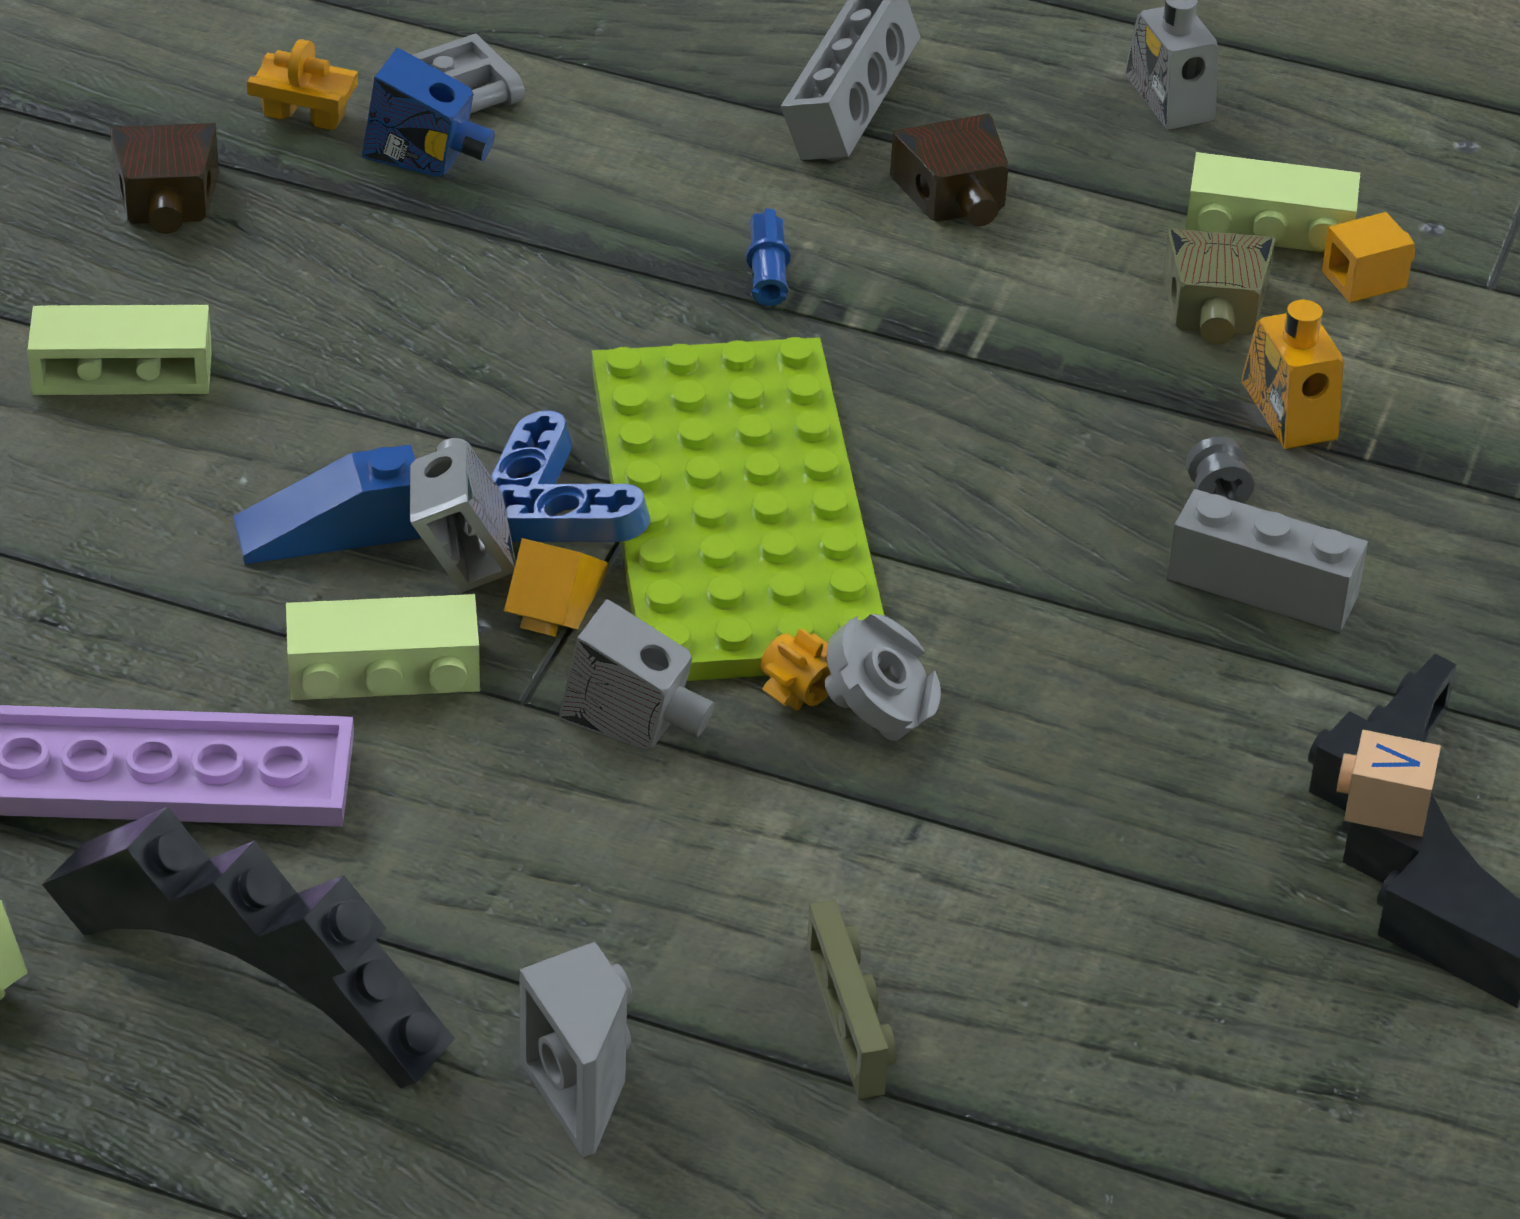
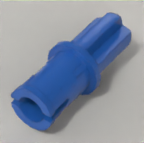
M765 208L763 213L753 214L750 219L751 245L746 251V262L752 269V296L754 300L765 306H774L782 303L787 298L786 268L790 263L791 253L788 245L784 243L783 219L776 216L774 209Z

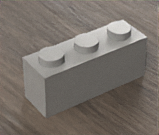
M1194 489L1174 524L1167 580L1340 633L1359 595L1368 541L1346 535L1337 530L1326 529L1293 519L1277 512H1270L1233 501L1221 495Z

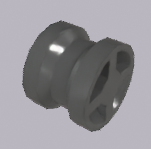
M1225 436L1210 437L1200 441L1191 449L1186 458V468L1191 481L1195 483L1194 489L1221 495L1240 503H1245L1252 495L1255 482L1249 467L1245 465L1246 458L1241 445L1237 441Z

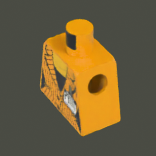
M1304 299L1291 302L1287 307V313L1263 317L1256 322L1241 381L1284 449L1336 440L1339 435L1344 366L1342 354L1321 324L1323 310L1320 305Z

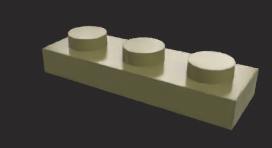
M836 899L810 903L807 952L857 1098L863 1099L885 1095L887 1066L896 1064V1044L891 1026L889 1024L880 1025L876 1015L879 1004L874 978L871 974L862 975L860 970L861 950L856 928L854 925H844Z

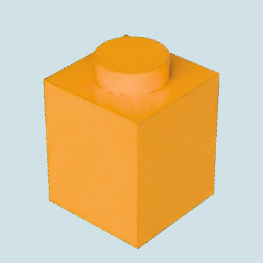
M1387 212L1329 226L1321 271L1349 303L1407 288L1411 263L1415 257V243L1410 235L1403 231Z

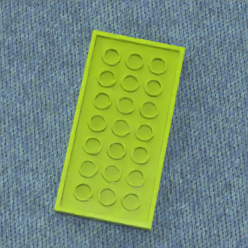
M791 337L783 340L748 342L736 340L728 343L675 344L661 347H618L608 350H592V374L610 483L630 484L640 488L644 494L651 518L650 525L645 532L636 538L620 542L631 611L634 616L689 650L693 659L687 681L767 676L761 671V659L766 648L778 636L788 633L795 637L799 629H804L809 634H816L829 643L834 632L850 619L858 616L857 620H864L870 614L884 616L820 337Z

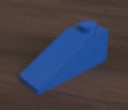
M411 444L350 453L234 516V526L244 564L421 539V536L410 520V465L415 461Z

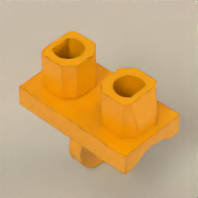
M299 39L293 46L291 53L277 50L275 54L266 53L258 73L254 77L250 76L247 81V94L261 99L264 116L277 119L288 118L292 116L298 106L310 108L311 122L315 127L334 130L345 116L347 101L358 86V71L330 66L329 60L315 58L314 43L309 40Z

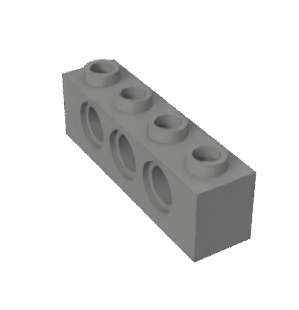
M847 0L780 106L800 160L826 159L828 161H837L844 157H849L920 39L908 0Z

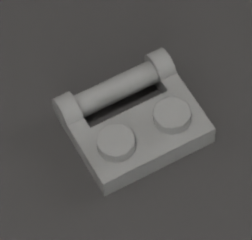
M476 33L413 54L418 59L474 89L472 90L474 96L470 113L499 103L510 106L525 99L524 84L518 73ZM487 82H490V83H491V84L482 86V87H480V88H477V87H479L480 85L485 84V83H487Z

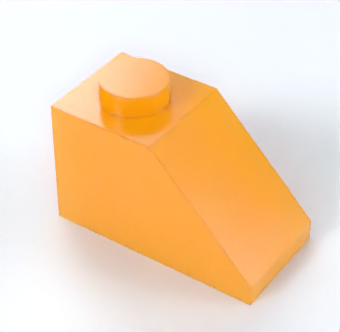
M522 538L504 611L523 616L520 625L522 629L554 637L557 635L559 625L578 630L607 574L609 562L581 552Z

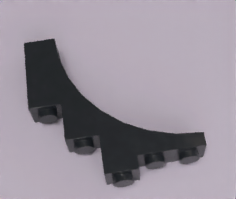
M1434 654L1417 673L1413 671L1408 672L1400 682L1395 697L1386 707L1378 705L1371 712L1367 720L1349 711L1331 731L1323 729L1314 740L1308 754V762L1313 765L1309 792L1346 811L1349 794L1336 792L1343 755L1347 753L1357 756L1362 730L1427 742L1428 737L1448 709L1457 664ZM1431 792L1422 837L1343 821L1342 832L1347 835L1342 862L1383 883L1377 897V905L1383 907L1377 935L1518 1008L1520 1006V899L1486 872L1452 833L1433 797V793Z
M168 807L83 843L42 884L83 936L110 929L159 931L196 940L236 956L274 977L330 1017L374 1058L400 1088L416 1084L455 1039L376 941L386 930V927L345 875L297 893L256 841L210 859Z

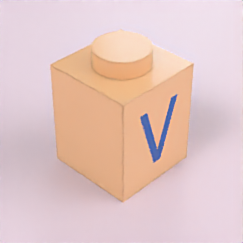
M1362 730L1357 756L1347 753L1343 755L1336 792L1349 794L1344 821L1422 837L1441 745Z

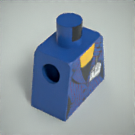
M396 48L374 77L361 157L439 177L446 174L460 153L484 161L492 148L495 131L469 121L474 96L470 87L408 52Z

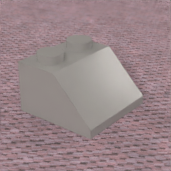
M595 941L520 969V1063L582 1158L594 1154L597 1150L625 1083L626 1051L630 1050L632 1046L630 1031L626 1024L627 1004L631 1003L633 999L629 979L619 964H610Z

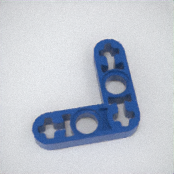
M549 410L539 411L527 415L518 422L491 475L500 488L504 499L512 542H521L522 538L536 542H621L636 538L645 532L650 525L651 518L644 494L635 485L556 484L572 449L571 437L566 420L562 414ZM535 472L529 476L517 478L518 476L524 475L526 473ZM566 510H573L572 512L564 515L554 516L557 513Z

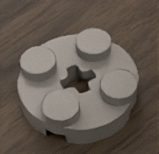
M870 614L864 620H857V616L850 619L834 632L829 640L827 663L831 674L825 679V688L830 698L837 705L843 708L850 707L863 721L878 729L885 738L897 741L910 731L918 728L936 713L941 699L940 682L935 670L928 676L926 675L923 665L918 660L925 653V650L918 640L903 626L883 615Z

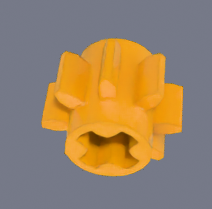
M799 629L795 637L785 633L775 638L766 648L761 659V671L770 677L762 690L783 706L788 704L796 711L800 710L803 703L809 706L820 704L829 696L825 688V679L831 674L827 663L828 643L816 634H809L804 629Z

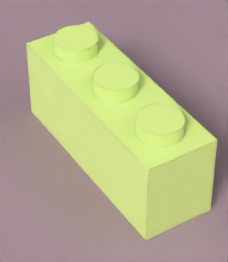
M1196 152L1185 230L1275 237L1276 247L1324 253L1328 227L1356 219L1360 172Z
M209 305L33 306L27 349L32 395L209 394L212 355Z
M475 594L286 603L290 700L480 691L479 637Z

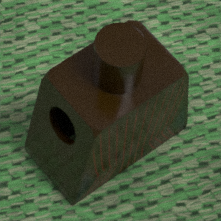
M990 113L893 130L890 176L931 220L939 222L966 217L970 224L980 227L991 223L996 218L998 211L1005 206L1008 161Z
M216 123L110 127L114 178L127 221L133 224L150 223V226L155 231L169 234L177 231L183 222L202 221L208 217L219 174Z

